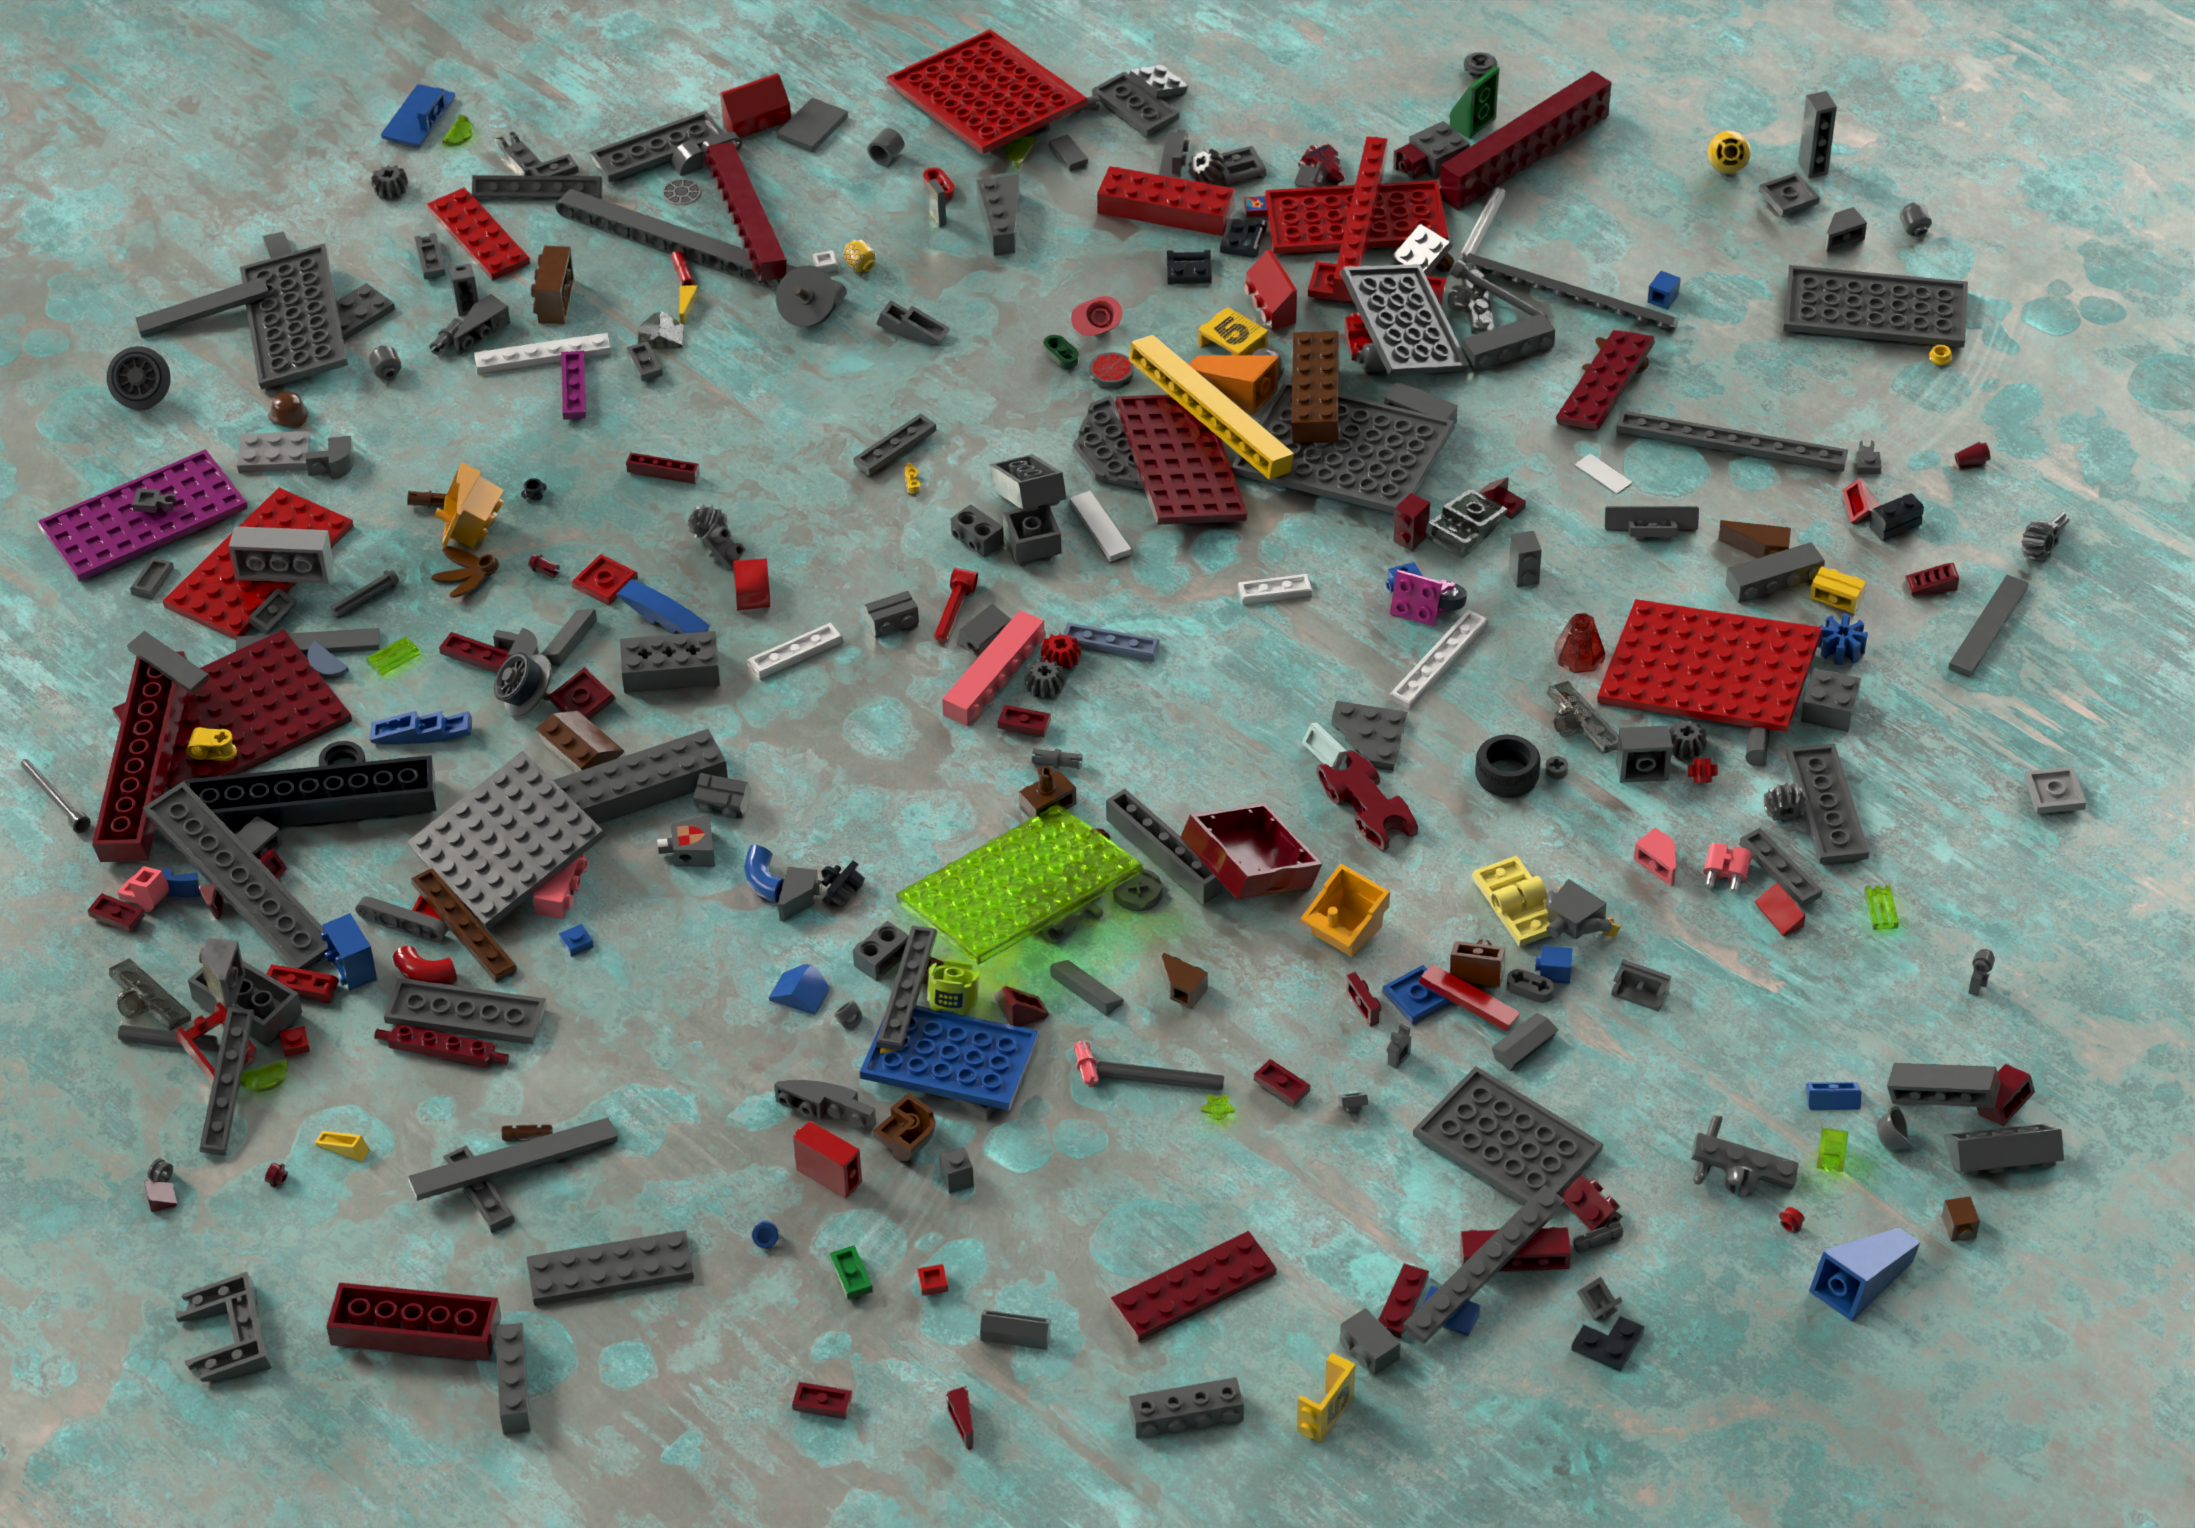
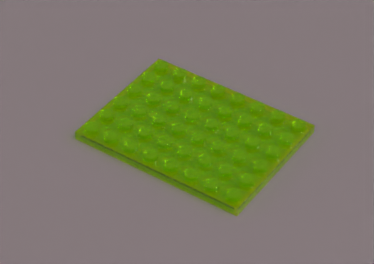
M1058 805L1049 807L1046 811L1040 813V816L1029 818L1019 826L1008 830L1006 833L988 841L974 851L968 852L956 861L948 863L945 867L896 893L897 902L930 928L937 929L939 935L980 965L1139 875L1144 870L1141 862L1063 806Z

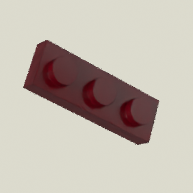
M450 632L439 646V651L442 655L494 673H498L503 663L509 658V651Z
M1406 1263L1403 1264L1378 1319L1393 1336L1402 1339L1405 1332L1403 1328L1404 1322L1414 1312L1429 1278L1428 1270Z

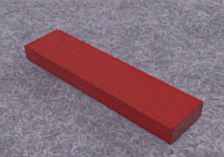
M1434 964L1420 977L1419 983L1506 1032L1519 1019L1521 1012Z

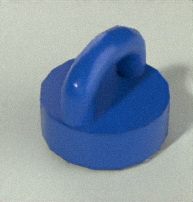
M763 1220L758 1222L752 1230L753 1242L761 1248L772 1247L779 1237L777 1226L770 1221Z

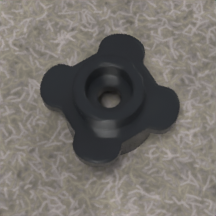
M536 478L528 479L524 483V491L521 492V496L523 498L540 500L543 498V492L547 489V485Z

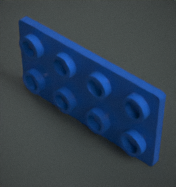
M417 84L381 133V138L420 147L456 97L455 92L439 87L434 88Z

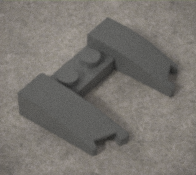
M248 1272L182 1294L183 1300L189 1303L186 1311L176 1312L175 1317L178 1323L228 1313L235 1344L185 1361V1365L189 1370L196 1368L201 1373L198 1376L201 1382L231 1379L272 1368L256 1306L258 1302L254 1283Z

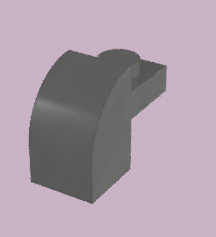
M351 436L328 438L327 451L305 453L308 475L331 473L332 479H338L348 474L354 466V450Z
M522 628L519 634L496 630L493 635L494 646L509 651L508 657L518 652H523L529 657L539 654L537 638L528 629Z

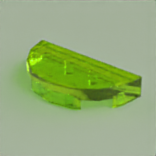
M459 115L444 137L443 146H458L467 142L472 137L474 132L473 125L468 117Z
M1019 137L1007 145L1006 158L1013 167L1020 168L1034 147L1036 137Z
M287 1058L243 1072L240 1084L246 1089L256 1092L269 1091L278 1087L286 1079L289 1072Z

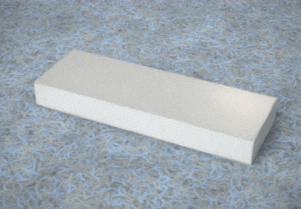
M1308 574L1238 582L1242 605L1312 596Z

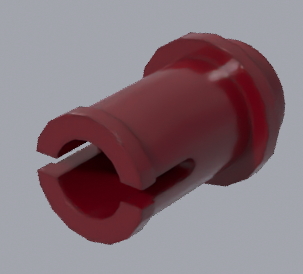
M533 554L528 562V566L533 572L539 571L552 579L559 573L555 569L560 570L558 564L544 559L541 554Z

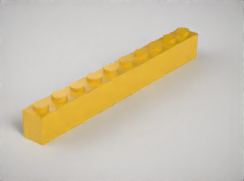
M1154 335L1131 342L1129 361L1270 480L1291 472L1294 453Z

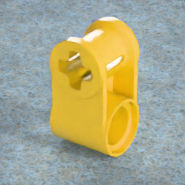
M199 727L193 730L186 752L191 758L196 760L205 759L224 762L232 760L237 754V749L232 744L233 736L229 730Z

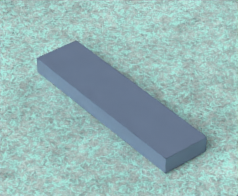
M1068 622L1063 635L1070 633L1072 638H1077L1082 649L1153 662L1160 645V639Z

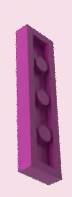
M584 350L561 352L563 420L586 418Z

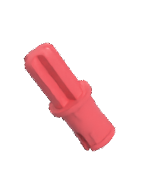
M1082 1041L1074 1045V1051L1078 1060L1076 1067L1081 1071L1084 1084H1087L1088 1087H1093V1085L1099 1082L1095 1068L1097 1061L1092 1056L1089 1042L1084 1041V1049Z

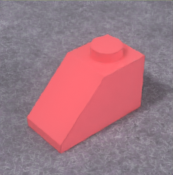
M1655 827L1635 843L1634 860L1672 886L1676 873L1674 840Z

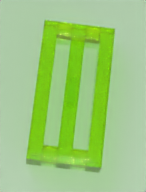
M405 636L366 657V661L381 677L419 656L420 652L419 648Z
M1875 885V889L1865 886L1864 893L1873 930L1898 929L1899 921L1891 886L1885 885V888H1881L1880 885ZM1883 895L1886 898L1891 923L1888 922ZM1873 896L1877 897L1882 923L1878 922Z

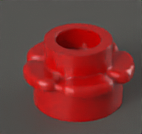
M1787 1207L1784 1212L1779 1214L1780 1224L1787 1231H1800L1802 1229L1801 1226L1805 1218L1799 1210Z

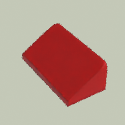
M1779 883L1772 885L1755 900L1757 907L1782 936L1804 927L1805 914Z

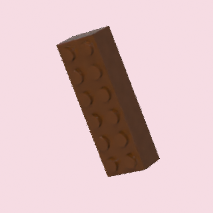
M1339 331L1293 332L1291 412L1293 443L1339 442Z

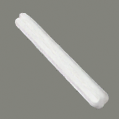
M1496 187L1493 190L1461 252L1462 260L1467 259L1468 253L1475 255L1505 197V190L1503 188Z

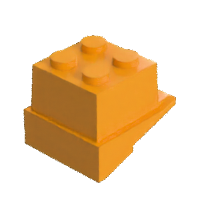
M461 462L447 492L444 509L437 508L434 514L435 517L445 522L442 546L444 547L447 546L452 538L474 548L478 540L481 542L484 540L488 532L486 528L492 526L497 517L496 513H498L503 504V500L500 498L504 490L481 477V471L464 462Z
M1341 863L1302 915L1300 922L1311 927V934L1353 957L1382 928L1384 912L1389 908L1390 891Z

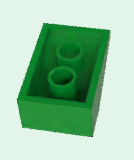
M1495 66L1469 86L1450 111V127L1459 134L1470 139L1496 119L1499 67Z

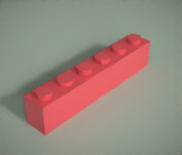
M1019 610L942 698L943 716L966 726L973 719H977L981 710L986 704L991 703L998 690L1004 688L1011 675L1017 673L1024 660L1030 658L1036 646L1043 643L1046 636L1044 620Z

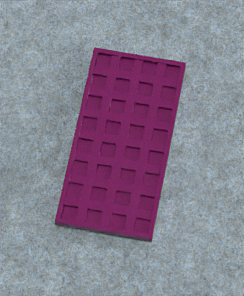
M204 449L38 521V525L75 578L80 582L246 510L248 506L246 500L208 451ZM137 489L161 490V495L174 494L177 501L173 503L174 510L167 511L163 508H158L157 513L134 511L132 504Z

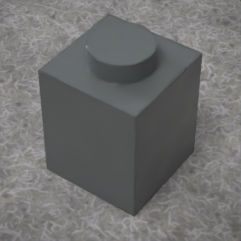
M965 1147L939 1154L940 1174L949 1193L974 1186L973 1166Z

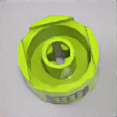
M946 960L943 966L938 967L937 963L933 964L929 968L927 1001L929 1002V1008L933 1011L947 1010L954 1011L959 1015L968 1014L970 1008L977 1004L979 970L977 969L975 972L972 970L971 964L956 960Z

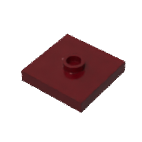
M585 667L548 695L549 701L561 712L579 711L588 720L616 699L614 694Z

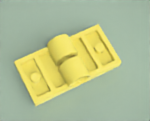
M1517 855L1472 872L1473 880L1519 947L1550 936L1546 929L1550 923L1548 922V911L1546 910L1547 892L1545 885L1539 876L1532 877Z

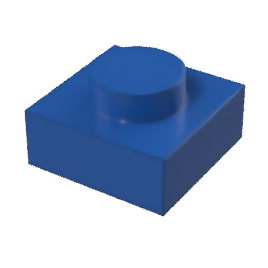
M582 924L559 933L560 941L570 956L594 947L592 938Z

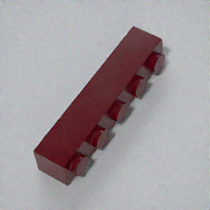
M631 452L626 461L628 473L696 484L700 475L698 463Z

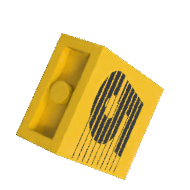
M1226 307L1206 324L1200 326L1198 329V346L1202 348L1208 342L1213 341L1232 352V355H1252L1258 349L1268 348V330L1231 308Z
M1331 1353L1326 1359L1325 1392L1328 1394L1321 1404L1302 1395L1299 1396L1297 1431L1304 1437L1321 1443L1353 1399L1356 1364Z

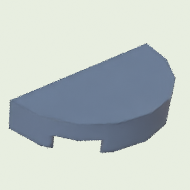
M316 641L311 644L307 655L309 664L321 677L327 678V676L337 675L340 677L349 672L348 666Z

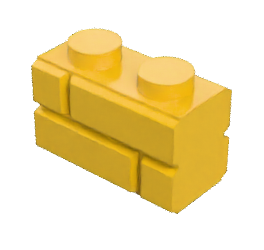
M1821 566L1812 582L1810 599L1855 614L1864 598L1866 581L1855 576L1852 577L1840 573L1835 569Z

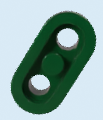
M1050 335L1044 339V352L1060 367L1071 369L1079 364L1078 350L1060 335Z

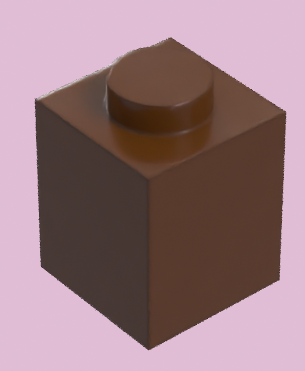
M1971 1196L1945 1200L1942 1219L1951 1242L1977 1238L1980 1220Z

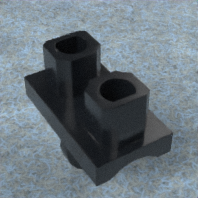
M852 860L841 874L839 873L841 867L838 865L834 868L831 866L823 868L821 871L823 877L821 883L826 887L831 884L827 889L826 896L822 899L825 904L828 905L833 901L844 907L852 896V893L846 890L844 886L848 885L854 891L860 889L866 878L856 870L859 865L857 862Z

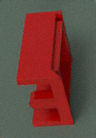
M220 1002L216 1004L215 1012L207 1018L200 1015L194 1020L193 1027L185 1031L181 1026L177 1029L176 1041L181 1043L211 1082V1085L215 1069L193 1041L218 1025H221L224 1029L227 1010ZM250 1040L243 1070L253 1064L256 1055V1047Z

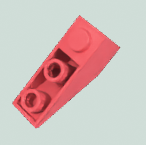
M584 854L534 893L533 903L536 915L565 918L567 910L573 906L574 892L579 890L580 876L587 869L588 859L584 857Z

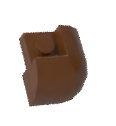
M909 1093L890 1108L891 1116L873 1130L874 1138L893 1150V1157L900 1161H908L928 1144L934 1135L936 1125L933 1111Z

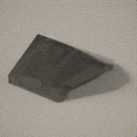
M654 313L639 326L638 344L648 341L651 349L683 348V324L668 313Z

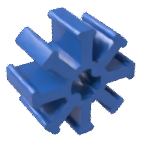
M1842 614L1841 624L1834 620L1833 616L1827 617L1825 626L1820 625L1822 627V636L1818 647H1821L1820 655L1827 659L1828 656L1836 653L1834 663L1837 665H1843L1844 655L1851 660V663L1858 662L1860 652L1865 654L1868 632H1863L1864 623L1858 620L1857 623L1849 626L1850 615Z

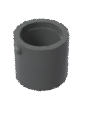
M885 128L873 139L867 149L869 156L874 162L886 166L903 150L905 144L903 137L896 130Z

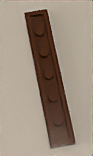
M433 868L411 878V884L495 982L517 971L516 964Z

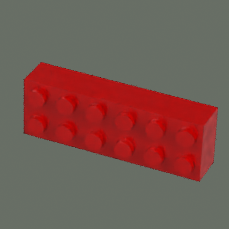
M1109 166L1097 192V213L1218 236H1224L1229 218L1232 217L1235 209V189L1113 166Z

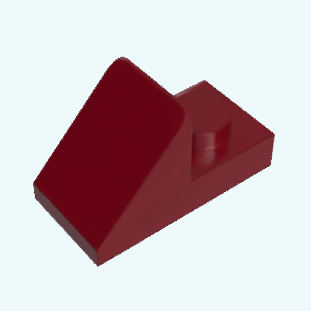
M1508 477L1489 483L1475 495V499L1509 519H1513L1526 508V501L1508 491Z

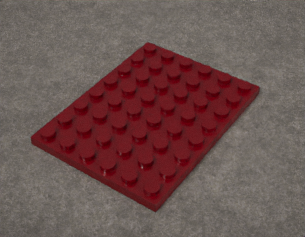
M283 629L200 667L201 670L209 675L210 680L193 695L188 691L186 692L166 786L171 790L181 782L185 783L187 779L241 774L351 722V713L320 674L312 668L309 660ZM125 703L112 708L113 715L120 724ZM195 728L226 729L233 736L232 744L235 745L237 754L232 760L224 762L219 760H196L187 754L186 749Z

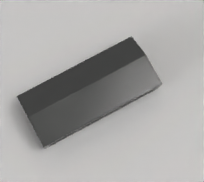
M1535 1013L1492 1047L1494 1058L1511 1071L1552 1039L1559 1029L1547 1017Z
M984 1310L981 1314L980 1341L1047 1350L1050 1340L1051 1319Z

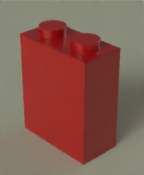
M810 1120L795 1132L793 1142L796 1170L847 1199L862 1183L860 1149Z

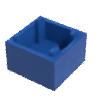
M351 913L323 924L324 932L321 933V939L326 941L328 950L325 953V958L333 963L341 976V985H346L349 991L377 980L371 945Z

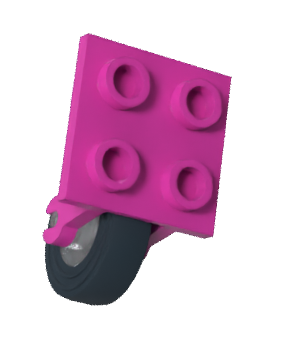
M1397 570L1390 614L1435 626L1439 614L1444 611L1459 610L1465 606L1467 591L1454 582H1448L1447 580L1437 581Z

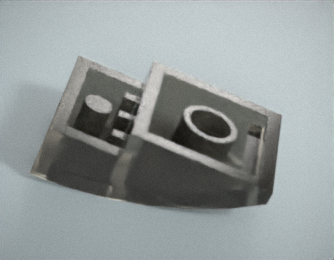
M1469 489L1444 505L1442 514L1428 522L1425 538L1463 559L1491 534L1504 518L1508 509Z

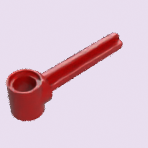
M954 567L950 578L952 592L934 634V639L938 643L948 640L965 596L969 595L970 592L974 593L976 589L978 572Z

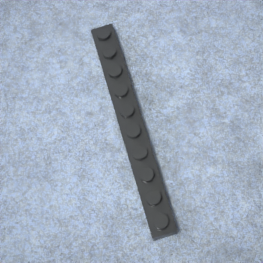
M1471 253L1467 255L1466 262L1472 263L1471 268L1483 272L1485 268L1492 269L1493 275L1504 278L1505 274L1513 276L1512 281L1525 284L1526 280L1534 282L1532 287L1544 291L1546 287L1554 289V294L1566 297V294L1569 293L1575 295L1573 300L1586 303L1587 299L1595 301L1594 306L1607 310L1608 306L1616 308L1615 313L1628 316L1630 312L1637 315V320L1649 323V319L1658 321L1657 326L1670 329L1671 325L1677 327L1680 318Z
M1621 410L1616 432L1843 472L1849 450Z

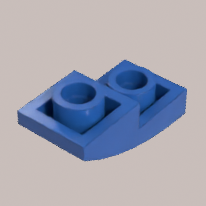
M172 868L159 869L163 872L169 885V892L166 896H201L197 873L173 875Z

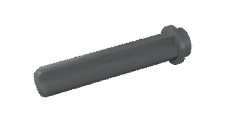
M385 570L383 572L384 575L332 605V613L335 617H339L389 586L395 587L396 583L399 582L397 574L393 570Z

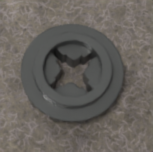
M1484 52L1469 54L1464 59V70L1468 71L1469 75L1475 74L1476 77L1479 75L1484 76L1497 66L1496 58Z

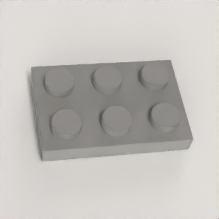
M310 432L241 434L237 461L238 472L307 470L305 453L309 452Z

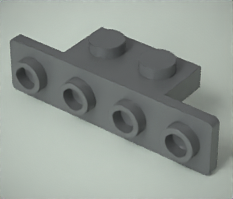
M1177 129V132H1167L1159 175L1181 178L1182 168L1187 163L1186 152H1189L1190 139H1188L1186 130Z
M1698 506L1605 507V529L1628 530L1630 537L1638 540H1645L1648 537L1668 540L1671 537H1677L1678 530H1697L1699 525Z

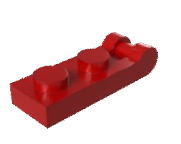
M271 964L267 971L268 976L294 990L299 996L318 999L322 1003L331 1002L333 997L332 991L339 984V979L336 976L274 964Z

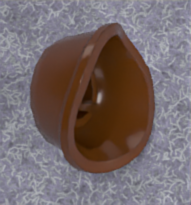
M283 392L273 398L270 412L268 413L270 421L284 426H300L307 421L308 411L299 395L292 392Z

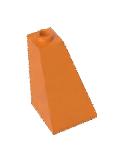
M1275 355L1197 356L1191 363H1188L1196 372L1251 416L1278 391V357Z

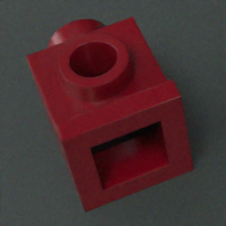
M1412 143L1394 151L1393 168L1395 170L1400 169L1412 179L1426 173L1427 155Z

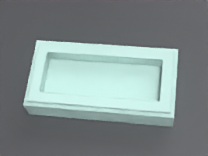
M1318 723L1310 724L1302 744L1322 763L1338 770L1347 750Z

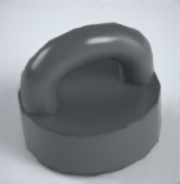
M849 1001L835 1012L834 1017L844 1028L853 1029L861 1022L862 1012L855 1001ZM856 1014L855 1020L848 1023L847 1020Z

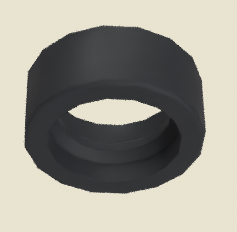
M337 741L322 749L318 763L319 766H328L340 758H351L356 760V763L366 762L364 751L358 744L350 741Z

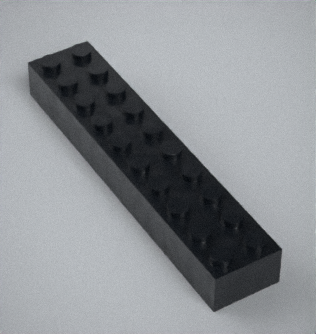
M432 755L185 780V784L231 832L241 831L256 816L275 827L437 811L435 771Z

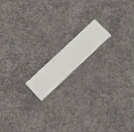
M1091 490L1070 497V505L1110 562L1131 555L1130 546Z
M828 623L747 659L748 666L760 680L843 643V638L831 623Z

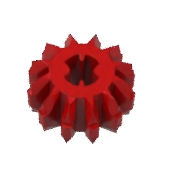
M1060 632L1057 636L1050 634L1049 639H1044L1041 646L1042 649H1040L1043 662L1046 659L1049 663L1056 661L1058 666L1069 670L1072 669L1073 665H1078L1081 647L1077 638H1072L1070 633L1062 635Z

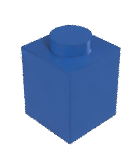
M1660 271L1649 285L1647 303L1668 310L1679 295L1681 278Z
M1542 946L1541 956H1536L1535 971H1540V976L1550 979L1553 983L1570 984L1573 948Z

